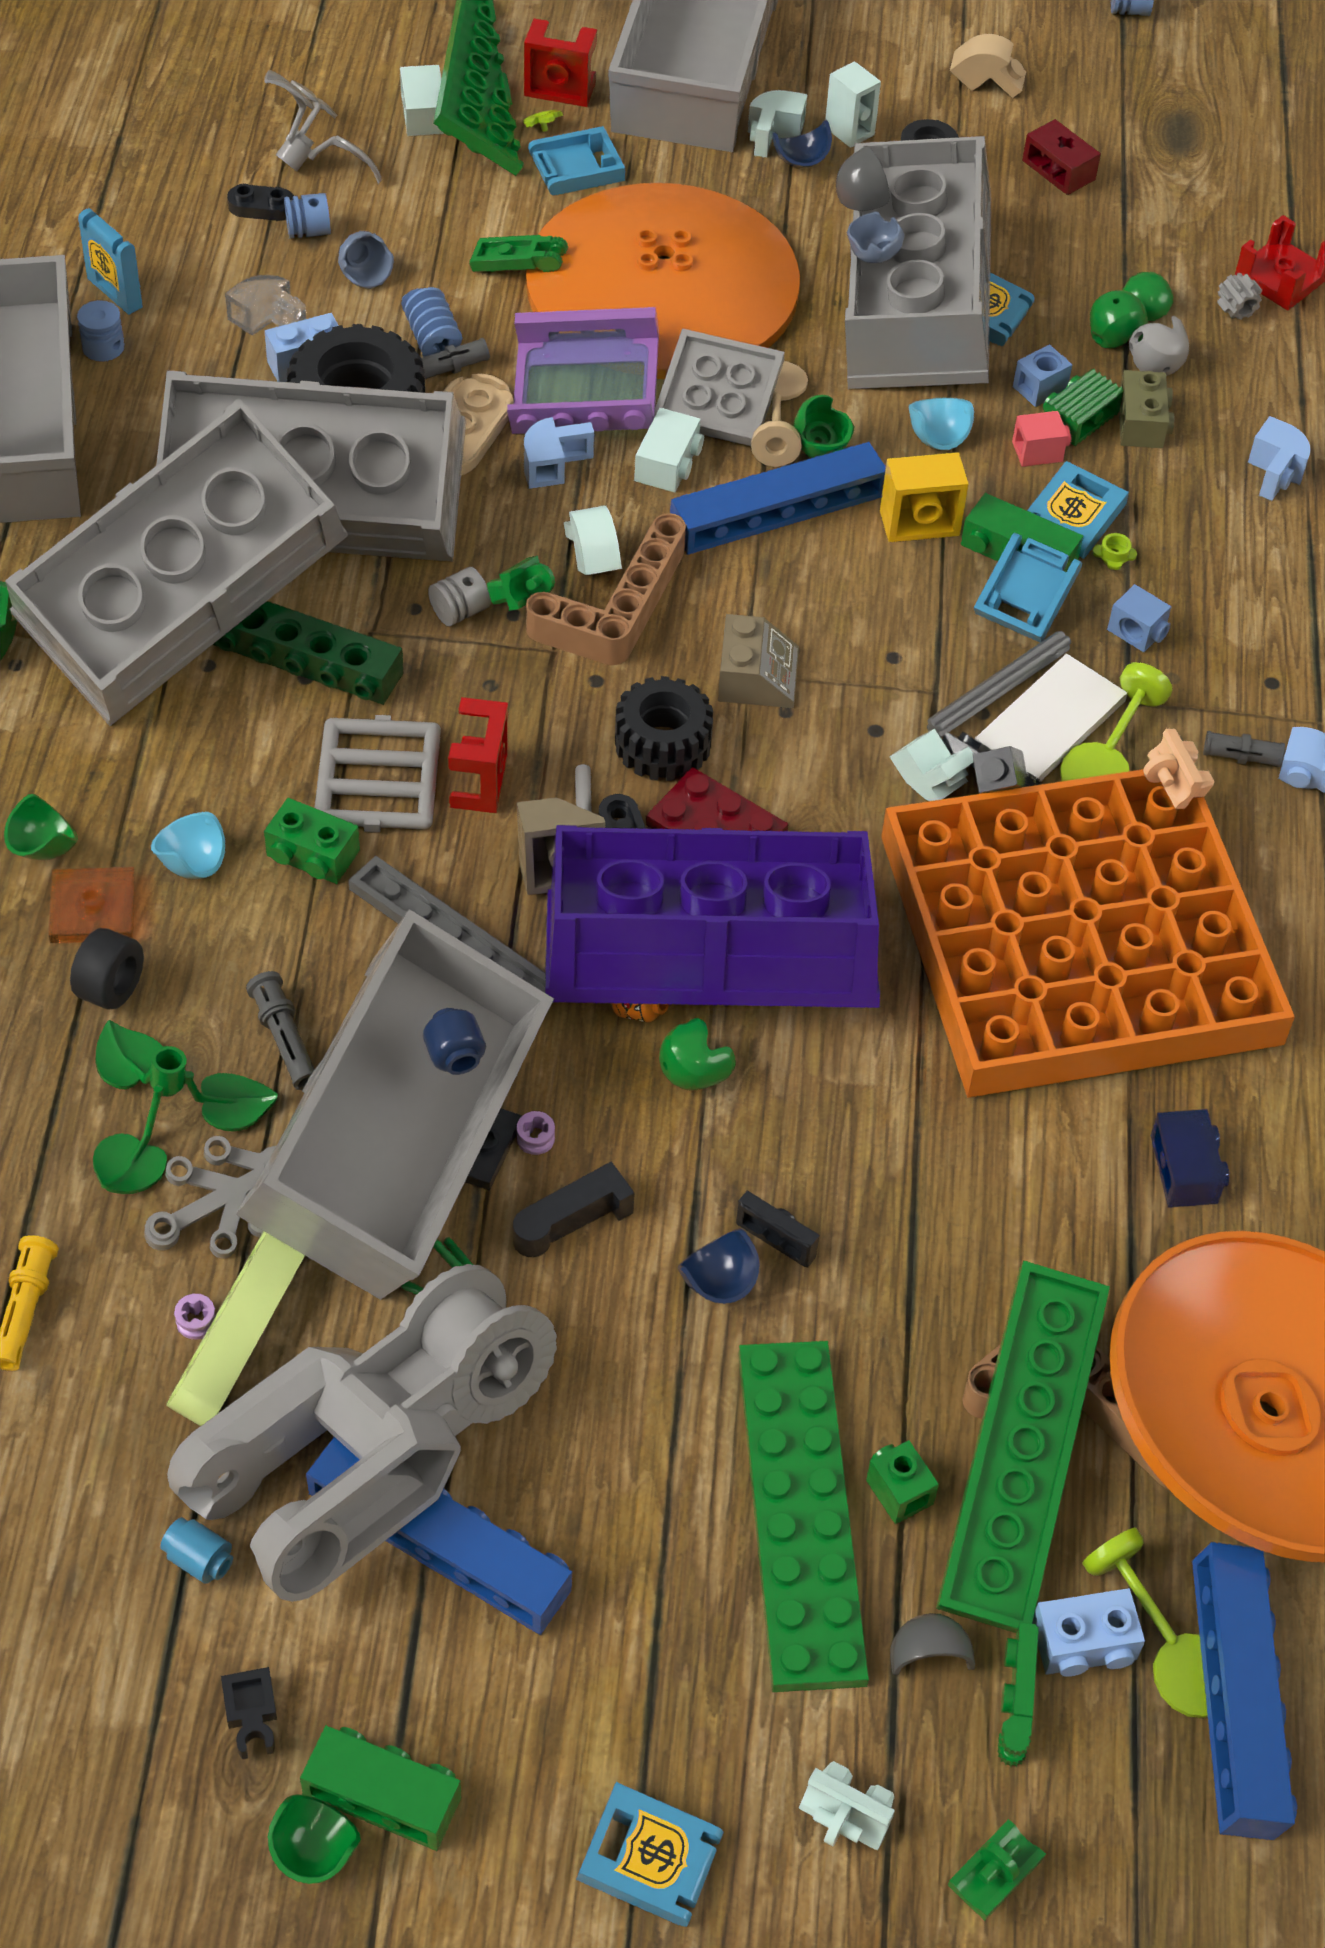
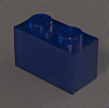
M1208 1109L1157 1113L1150 1137L1168 1208L1218 1204L1224 1187L1229 1185V1168L1226 1161H1221L1218 1152L1220 1134L1218 1127L1211 1125Z

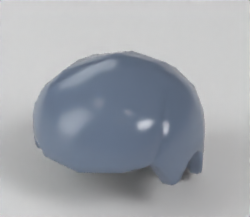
M878 212L859 216L850 223L846 232L855 256L867 263H882L890 260L900 251L905 236L895 217H892L889 222L884 220Z
M369 231L356 232L349 235L339 247L338 264L345 277L353 284L371 289L382 285L391 275L394 256L387 248L384 240L375 233Z

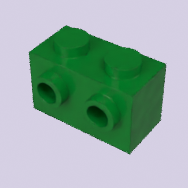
M288 797L264 830L267 856L279 864L291 865L307 872L316 879H325L335 884H338L360 851L358 825Z

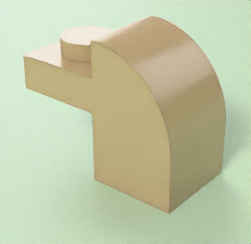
M982 34L969 39L954 51L950 72L971 91L991 78L1012 98L1022 92L1026 75L1022 64L1011 57L1013 43L1007 38L995 34Z

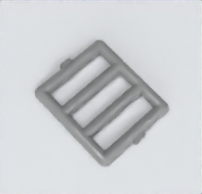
M375 715V720L327 719L324 724L314 808L364 827V832H380L381 827L430 828L433 823L441 734L440 726L435 722L391 720V715ZM339 734L424 737L423 752L337 747ZM335 764L421 767L420 782L336 779L334 778ZM332 794L419 798L417 813L330 809Z

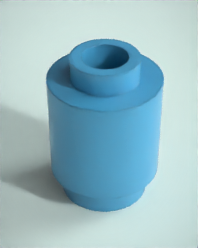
M183 1517L178 1518L167 1529L161 1541L160 1548L167 1553V1559L204 1584L211 1582L213 1579L220 1580L228 1572L233 1562V1556L230 1554L232 1544L195 1519L187 1521Z

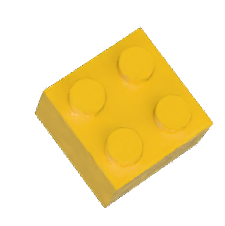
M959 452L887 459L880 514L888 542L960 536L969 483Z

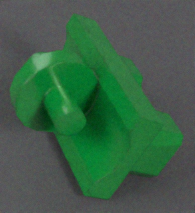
M538 555L524 559L499 574V579H494L487 583L492 604L507 602L509 611L517 610L526 605L527 599L537 592L550 593L555 585V577L552 570L548 566L539 563Z
M1008 1819L949 1880L948 1886L976 1914L986 1921L1042 1862L1046 1853L1027 1840L1016 1825Z

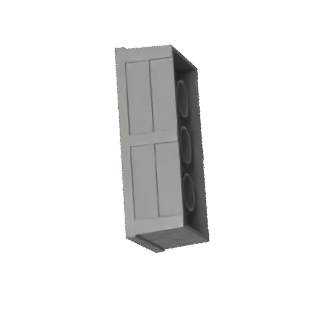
M633 0L608 70L611 132L733 152L738 125L751 82L756 77L759 55L772 12L776 10L778 0Z
M985 136L855 143L854 153L868 146L878 157L887 178L890 199L885 206L874 210H854L853 221L859 216L878 212L884 220L889 222L892 217H895L905 236L900 251L890 260L882 263H867L858 259L850 245L849 304L845 310L848 389L989 383L991 188Z
M65 255L0 259V523L81 517L74 441L76 408L70 353L72 321Z
M167 370L156 466L221 416L226 407L240 398L335 504L341 525L347 531L348 536L329 552L453 562L466 428L465 416H461L453 392L434 391V393L329 386L320 385L319 382L300 381V383L187 375L186 372Z
M238 398L224 409V413L134 484L130 482L115 494V499L23 571L20 568L6 579L5 582L12 604L10 611L106 723L111 726L344 540L348 534L341 525L335 504Z
M408 909L370 963L365 973L367 978L323 1060L313 1071L302 1090L305 1094L259 1180L247 1194L236 1214L380 1300L409 1280H414L420 1275L554 999ZM441 1009L467 1010L475 1016L486 1042V1050L478 1066L470 1072L452 1075L437 1069L430 1058L423 1040V1030L433 1015Z

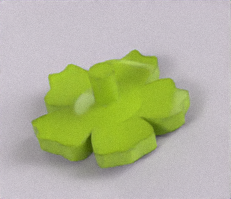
M560 110L542 111L526 117L523 122L524 125L526 124V127H532L540 123L542 132L548 131L547 123L555 121V118L563 116V113Z

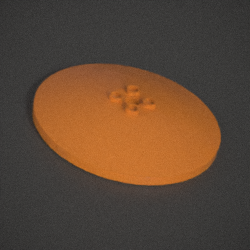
M640 183L619 186L591 194L567 206L556 214L538 234L541 236H560L568 243L566 254L560 256L563 261L560 269L554 272L552 270L550 272H543L537 267L526 270L527 296L533 312L656 307L659 326L657 379L664 380L682 328L769 348L780 338L792 321L797 308L800 289V273L795 254L787 239L766 217L748 205L727 195L700 187L673 183ZM659 256H667V257H670V258H669V259H660V258H658V257H659ZM642 364L598 366L612 372L644 378L645 366Z
M1251 1231L1217 1232L1186 1240L1165 1251L1146 1267L1125 1295L1116 1314L1111 1333L1110 1374L1121 1417L1143 1459L1160 1481L1192 1512L1214 1528L1237 1541L1270 1554L1306 1562H1325V1251L1287 1237ZM1260 1401H1264L1276 1409L1278 1416L1275 1417L1267 1414L1262 1409Z

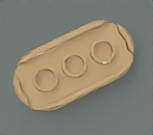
M472 374V378L463 380L462 376L449 383L443 391L453 392L461 416H465L466 419L461 476L469 473L478 465L509 421L507 404L514 403L513 394L510 393V388L503 380L492 375Z

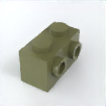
M1124 370L1120 385L1124 390L1119 410L1121 446L1163 448L1166 434H1172L1174 428V413L1168 411L1172 405L1173 390L1172 388H1167L1166 373Z

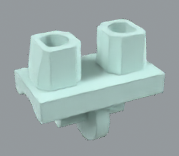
M834 1761L823 1771L815 1768L809 1778L808 1786L799 1809L812 1815L814 1821L829 1828L824 1842L833 1847L841 1834L855 1843L860 1841L878 1851L895 1812L891 1808L894 1799L893 1792L880 1785H871L866 1794L850 1786L853 1775L849 1769Z

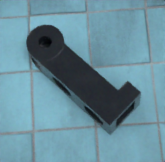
M611 1161L517 1213L513 1220V1245L515 1250L526 1257H538L549 1249L551 1242L559 1240L610 1212H613L618 1221L633 1214L635 1193Z

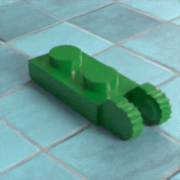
M525 235L479 238L469 264L473 272L535 269L536 267L543 272H550L551 270L554 272L561 267L563 261L560 256L566 254L568 243L560 236Z
M1023 1622L1019 1623L1015 1639L1007 1638L1004 1656V1667L1012 1668L1011 1684L1004 1683L1001 1713H1009V1718L1002 1724L1001 1733H999L997 1752H999L998 1757L1001 1758V1762H1004L1005 1765H1010V1767L1012 1765L1017 1767V1764H1022V1761H1025L1026 1750L1029 1749L1032 1734L1039 1627H1036V1624Z

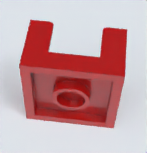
M533 18L524 41V96L587 107L596 85V71H591V58L597 44V29L582 27L576 42L546 38L544 36L549 22Z
M1282 215L1273 222L1269 239L1265 246L1256 251L1254 249L1255 241L1249 240L1242 246L1235 275L1237 273H1242L1243 276L1248 274L1262 289L1261 295L1289 311L1325 282V241L1321 243L1316 260L1291 244L1296 224L1288 217Z
M461 697L459 714L486 717L489 720L485 738L463 736L461 743H452L450 746L448 768L451 771L480 774L481 794L452 791L449 797L450 808L497 813L508 758V703Z

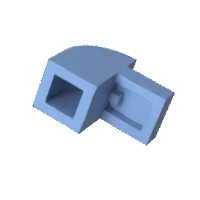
M1271 416L1268 417L1254 438L1248 463L1266 470L1259 496L1272 501L1279 490H1286L1291 482L1298 485L1301 484L1310 455V444L1306 436L1299 429Z
M553 417L538 421L528 429L524 437V473L529 489L565 484V462L593 458L594 430L591 422L555 427Z

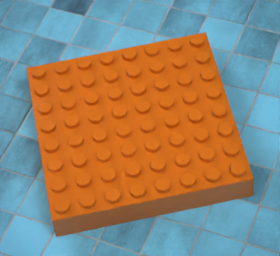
M1143 769L886 808L881 839L967 1098L1285 1045L1295 1016L1204 797H1193L1185 809H1175L1162 782H1149L1144 775Z

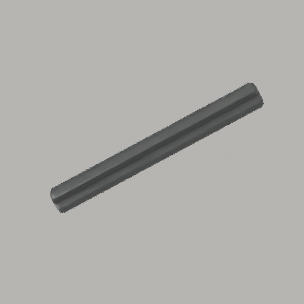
M1063 631L1055 632L930 717L927 725L928 731L935 729L940 738L943 737L946 732L949 733L1069 651L1070 637L1066 636Z

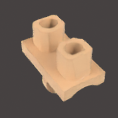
M1166 728L1163 732L1161 743L1148 753L1147 756L1150 761L1145 765L1143 771L1149 782H1162L1175 809H1185L1193 797H1205L1214 785V780L1209 771L1196 768L1194 763L1198 759V750L1194 742L1182 741L1176 729Z

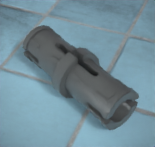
M484 338L457 347L453 344L445 346L444 351L421 357L423 369L425 370V380L449 371L455 374L461 372L462 367L481 361H488L490 353Z
M1207 731L1203 755L1237 759V763L1246 765V762L1249 761L1281 767L1285 743L1251 739L1250 734L1244 733L1239 737Z

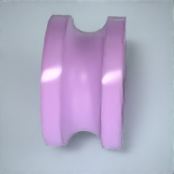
M540 1111L524 1114L517 1123V1143L524 1152L532 1155L546 1153L552 1148L555 1142V1124L552 1118ZM534 1128L542 1129L538 1138L530 1137V1133L533 1132Z
M190 1294L178 1301L174 1311L178 1331L188 1339L198 1340L203 1338L216 1316L213 1302L202 1294ZM203 1311L204 1319L202 1321L194 1318L188 1322V1313L197 1315Z

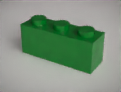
M984 493L965 519L961 545L993 560L998 561L1014 532L1022 536L1021 543L1017 549L1021 553L1028 538H1031L1067 554L1069 560L1064 572L1068 571L1074 559H1079L1084 535L990 494Z
M325 1725L300 1776L302 1795L321 1800L338 1811L438 1851L461 1800V1780L456 1779V1775L451 1770L439 1764H430L427 1767L412 1761L410 1755L398 1747L386 1745L383 1749L368 1743L366 1738L354 1729L341 1727L340 1730Z

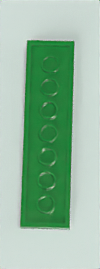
M1024 1260L1020 1265L936 1609L1017 1633L1020 1622L1032 1624L1110 1286Z
M828 1341L739 1345L738 1357L772 1692L867 1687L869 1677Z

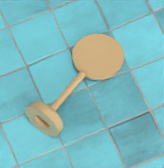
M787 361L783 363L773 393L772 421L760 425L754 431L751 440L752 453L755 458L764 465L772 467L785 466L793 462L799 456L802 448L801 437L797 429L791 424L781 421V401L800 396L807 388L808 378L803 369Z

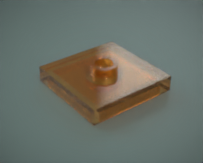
M134 867L52 869L48 932L50 943L83 942L91 932L98 928H107L133 938L136 877Z

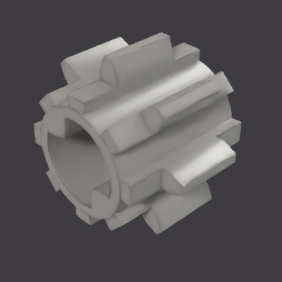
M1237 273L1234 276L1230 275L1219 285L1218 295L1220 299L1217 300V303L1231 318L1237 317V319L1242 320L1243 317L1252 316V313L1260 308L1259 302L1262 299L1259 294L1262 292V289L1248 274L1244 276L1242 273Z

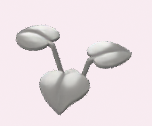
M268 70L265 75V83L285 88L293 95L299 106L291 130L285 138L286 141L278 150L276 156L295 171H298L308 157L314 160L317 154L329 146L335 145L350 151L368 164L379 185L382 179L374 162L365 152L348 140L336 135V137H331L315 149H311L314 142L305 134L319 110H325L334 119L337 117V114L307 87L294 80L289 82L280 74ZM308 106L312 111L299 131L298 127Z

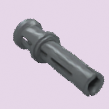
M275 971L260 973L247 983V993L249 997L255 999L260 1010L258 1018L261 1025L271 1030L294 1088L296 1090H303L315 1069L293 1021L295 1007L292 1001L286 999L281 988L283 980L279 973Z

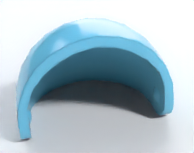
M932 398L916 401L909 405L911 424L915 434L924 444L938 450L955 448L967 438L974 421V408L970 401L959 398Z
M210 812L193 813L177 819L162 829L152 841L151 850L171 872L187 879H201L213 875L221 866L225 854V837L221 824L214 814Z

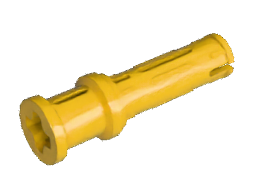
M28 1235L23 1236L19 1241L18 1248L21 1254L17 1268L11 1271L8 1281L12 1291L0 1328V1369L16 1371L19 1369L39 1296L48 1290L49 1280L47 1273L51 1260L57 1257L59 1247L56 1243L44 1237Z

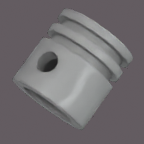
M467 567L444 580H440L438 583L430 585L428 589L430 603L438 618L446 626H452L456 622H461L463 619L469 618L489 608L491 605L487 585L479 572L473 567Z

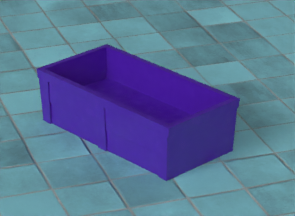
M556 825L552 884L547 894L545 993L554 998L553 1002L880 1008V989L877 973L879 921L868 831H847L846 833L722 830V828H702V830L577 827V825Z

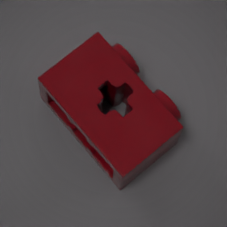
M1054 119L1026 135L1022 161L1063 193L1069 195L1096 180L1101 153Z

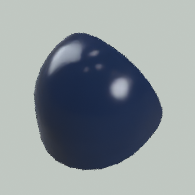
M824 120L815 130L797 137L779 138L776 132L772 133L776 152L785 163L793 167L806 168L816 165L826 157L832 144V134L828 120Z
M739 1228L706 1244L682 1261L677 1269L687 1285L697 1294L712 1302L726 1304L744 1298L752 1290L759 1275L760 1262L750 1237L742 1228Z

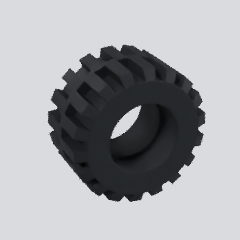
M661 676V680H654L651 677L645 679L644 684L636 682L631 685V691H624L621 695V701L616 706L615 745L618 758H623V764L628 769L634 767L635 774L641 777L644 774L650 775V780L658 781L659 777H664L666 781H673L675 776L680 775L683 777L692 767L699 770L702 767L703 761H707L712 741L713 708L712 705H709V698L706 694H699L697 686L694 684L690 686L685 685L686 680L678 678L676 681L669 680L667 676ZM655 727H669L673 730H658Z

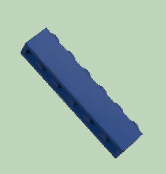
M870 442L673 498L671 499L670 513L682 517L686 524L684 550L689 555L882 498L886 466Z
M335 1437L306 1473L308 1492L311 1496L315 1495L359 1461ZM444 1488L436 1502L385 1540L540 1636L571 1592L572 1571L569 1570L568 1565L561 1558L552 1553L542 1554L532 1548L526 1538L520 1533L511 1529L504 1531L491 1523L489 1517L480 1509L474 1506L466 1508L454 1501Z
M1211 1542L1192 1560L1219 1833L1222 1835L1275 1840L1295 1824L1297 1801L1291 1793L1289 1772L1292 1757L1289 1748L1286 1747L1284 1733L1286 1707L1280 1698L1278 1680L1281 1673V1663L1279 1657L1275 1655L1273 1634L1275 1632L1276 1620L1274 1613L1270 1611L1268 1594L1271 1580L1270 1572L1265 1567L1264 1551L1253 1547Z

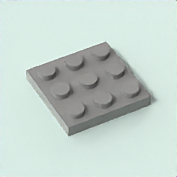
M682 328L655 407V416L659 408H664L700 418L699 434L751 446L754 431L764 424L784 363L785 352Z

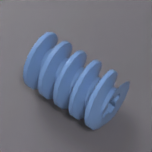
M434 287L414 289L402 297V309L409 321L410 328L413 331L423 357L444 351L445 346L451 344L455 347L460 346L463 339L461 331L458 329L457 322L454 320L445 295L440 289Z

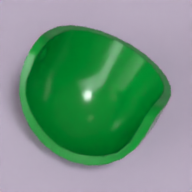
M36 794L26 795L15 806L7 819L4 830V840L7 848L13 854L33 860H52L71 850L78 841L76 832L64 817Z
M291 1795L287 1797L273 1816L268 1832L269 1851L279 1870L287 1877L307 1884L323 1882L340 1872L361 1841L358 1829L344 1814L329 1804L306 1795Z

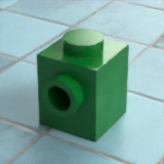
M910 1440L896 1447L893 1444L887 1445L879 1449L870 1460L866 1481L895 1525L934 1505L939 1483Z

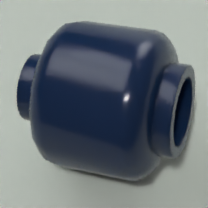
M441 1009L433 1015L432 1019L424 1027L423 1040L434 1066L441 1071L452 1075L465 1074L476 1068L480 1063V1059L485 1054L486 1042L475 1016L467 1010Z

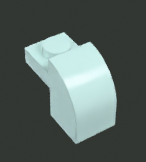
M775 90L760 94L751 102L748 133H750V141L755 142L754 156L767 158L772 143V133L776 132L779 138H792L801 135L805 122L807 94Z
M604 505L569 512L570 521L564 522L565 535L574 541L578 571L585 575L622 569L617 534L608 508Z
M933 729L890 756V759L907 784L924 799L935 801L942 800L968 782L966 779L968 772L965 768L974 762L972 755L974 753L970 747H966L951 755L936 730Z

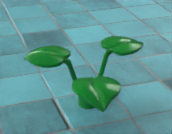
M108 1020L99 1036L96 1047L95 1060L98 1074L104 1082L118 1089L132 1088L141 1080L144 1084L150 1083L154 1090L142 1139L139 1141L136 1137L123 1133L114 1134L103 1139L94 1151V1172L101 1187L112 1193L134 1194L154 1186L164 1175L167 1166L165 1151L159 1147L148 1145L162 1096L169 1097L177 1094L184 1087V1084L187 1085L194 1100L203 1103L202 1117L204 1120L217 1129L231 1132L247 1129L259 1121L276 1103L278 1094L264 1084L230 1073H217L205 1077L201 1083L200 1093L193 1080L194 1073L186 1071L187 1058L182 1050L173 1046L163 1047L157 1040L146 1034L126 1029Z

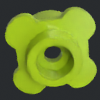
M1111 533L1103 538L1102 545L1097 544L1094 546L1093 555L1102 558L1109 569L1119 570L1125 562L1136 559L1137 551L1131 548L1132 544L1128 537L1120 533Z

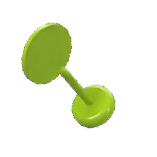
M1133 662L1128 664L1120 676L1122 689L1132 699L1106 744L1099 742L1083 743L1072 748L1064 756L1060 768L1061 781L1130 771L1128 762L1122 753L1115 749V746L1140 704L1157 707L1168 700L1172 693V684L1168 677L1160 670L1145 663Z
M1135 1527L1128 1529L1093 1551L1084 1559L1082 1564L1087 1572L1093 1576H1100L1116 1567L1118 1568L1166 1640V1643L1158 1650L1153 1663L1154 1682L1160 1696L1172 1709L1188 1717L1206 1718L1208 1714L1200 1635L1184 1633L1177 1636L1127 1562L1143 1545V1537L1138 1529Z

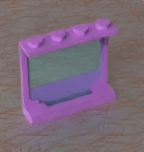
M656 307L515 313L514 324L518 338L514 403L507 404L512 434H526L532 425L550 417H553L555 427L591 422L594 431L649 429L655 418L659 347V326Z

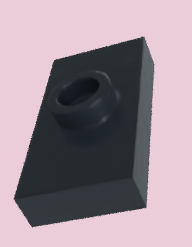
M500 1108L465 1183L490 1191L517 1135V1123L522 1115Z
M748 1190L738 1200L736 1217L738 1226L800 1265L807 1268L810 1266L817 1255L819 1234L799 1223L787 1210L775 1208Z

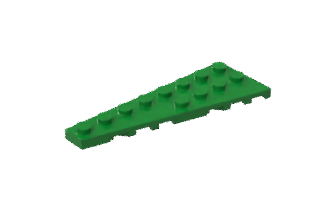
M456 0L433 124L438 126L444 134L454 136L465 143L472 152L484 155L516 176L523 168L524 162L519 160L517 155L521 146L520 141L514 139L513 131L517 125L516 120L513 119L509 112L512 99L507 74L501 70L504 57L503 54L498 52L497 48L500 36L493 27V23L496 21L493 0Z

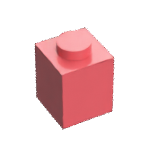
M1052 411L1017 416L1012 443L1021 466L1063 462L1066 446H1069L1071 442V434L1068 425L1063 424L1059 412Z

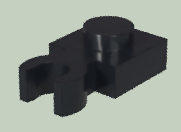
M269 1667L221 1676L228 1727L231 1729L243 1726L236 1737L240 1757L242 1759L248 1758L247 1744L253 1738L263 1739L267 1754H273L275 1750L273 1732L268 1725L263 1723L277 1720Z

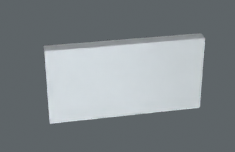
M1066 653L976 737L982 743L979 750L985 752L1008 746L1022 750L1026 773L1029 772L1036 776V779L1038 778L1042 781L1063 761L1064 756L1072 748L1080 745L1126 701L1127 692Z

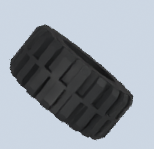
M352 324V327L343 328V325L332 327L330 332L326 333L323 330L315 334L312 341L307 339L298 348L299 351L293 354L289 362L290 367L287 369V382L290 383L312 381L319 382L320 385L366 387L425 393V370L423 369V361L415 351V348L406 340L402 341L398 334L392 331L386 333L382 327L374 325L371 328H365L362 324Z

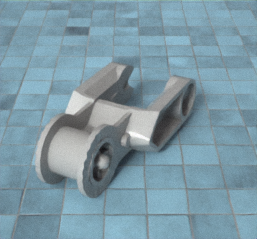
M471 1264L455 1266L449 1271L440 1273L436 1279L428 1282L425 1288L416 1294L413 1303L406 1309L405 1317L400 1323V1327L365 1353H360L350 1348L308 1347L192 1432L179 1445L171 1458L167 1473L169 1487L190 1509L205 1519L225 1518L239 1510L253 1497L265 1476L328 1430L359 1461L307 1501L290 1502L274 1511L260 1525L250 1544L263 1581L280 1599L291 1602L307 1599L328 1586L439 1499L461 1451V1446L455 1437L472 1423L488 1424L491 1421H500L505 1416L514 1414L519 1407L528 1402L533 1394L538 1392L540 1384L547 1378L549 1368L554 1363V1354L557 1350V1335L554 1325L543 1313L534 1307L516 1305L506 1308L504 1286L500 1279L488 1269L480 1265Z

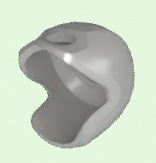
M1176 316L1171 317L1173 329L1163 324L1149 323L1140 326L1132 334L1129 348L1139 371L1163 372L1168 376L1176 372L1185 363L1189 354V339L1182 321ZM1143 334V339L1138 342V337Z

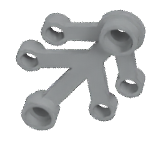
M222 1136L209 1138L204 1147L206 1161L212 1165H222L226 1162L252 1170L239 1178L193 1167L192 1163L182 1156L170 1159L166 1166V1178L171 1184L176 1186L189 1184L212 1190L213 1192L172 1214L157 1212L151 1215L146 1221L144 1230L147 1244L156 1250H168L178 1242L180 1230L224 1207L219 1229L213 1233L210 1240V1250L214 1256L221 1259L232 1256L237 1246L235 1233L240 1219L236 1214L246 1194L251 1191L259 1180L276 1146L268 1147L261 1153H256L230 1146L229 1141ZM214 1145H220L225 1149V1153L222 1156H214L210 1153L209 1149ZM181 1165L187 1169V1174L177 1177L172 1174L171 1169L174 1166ZM159 1222H165L170 1225L171 1230L167 1234H159L155 1231L154 1227ZM248 1222V1229L251 1234L260 1237L263 1230ZM219 1238H227L232 1246L229 1249L221 1250L216 1246L215 1242Z

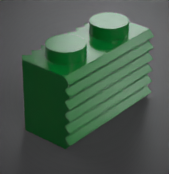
M1094 368L1081 377L1079 375L1074 376L1067 384V387L1060 393H1051L1043 404L1044 412H1059L1063 424L1068 425L1070 429V443L1076 447L1078 442L1081 443L1083 439L1085 440L1087 436H1090L1092 432L1094 433L1096 429H1099L1101 425L1103 426L1114 415L1117 416L1124 390L1122 386L1118 387L1117 383H1112L1111 379L1107 380L1106 376H1102L1100 372L1096 373Z

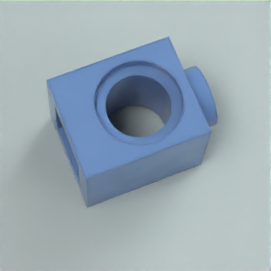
M1049 344L1017 361L1013 388L1034 407L1043 404L1051 393H1060L1067 387L1072 364Z
M1134 584L1113 604L1107 630L1142 652H1145L1154 642L1160 643L1170 629L1168 618L1172 606Z

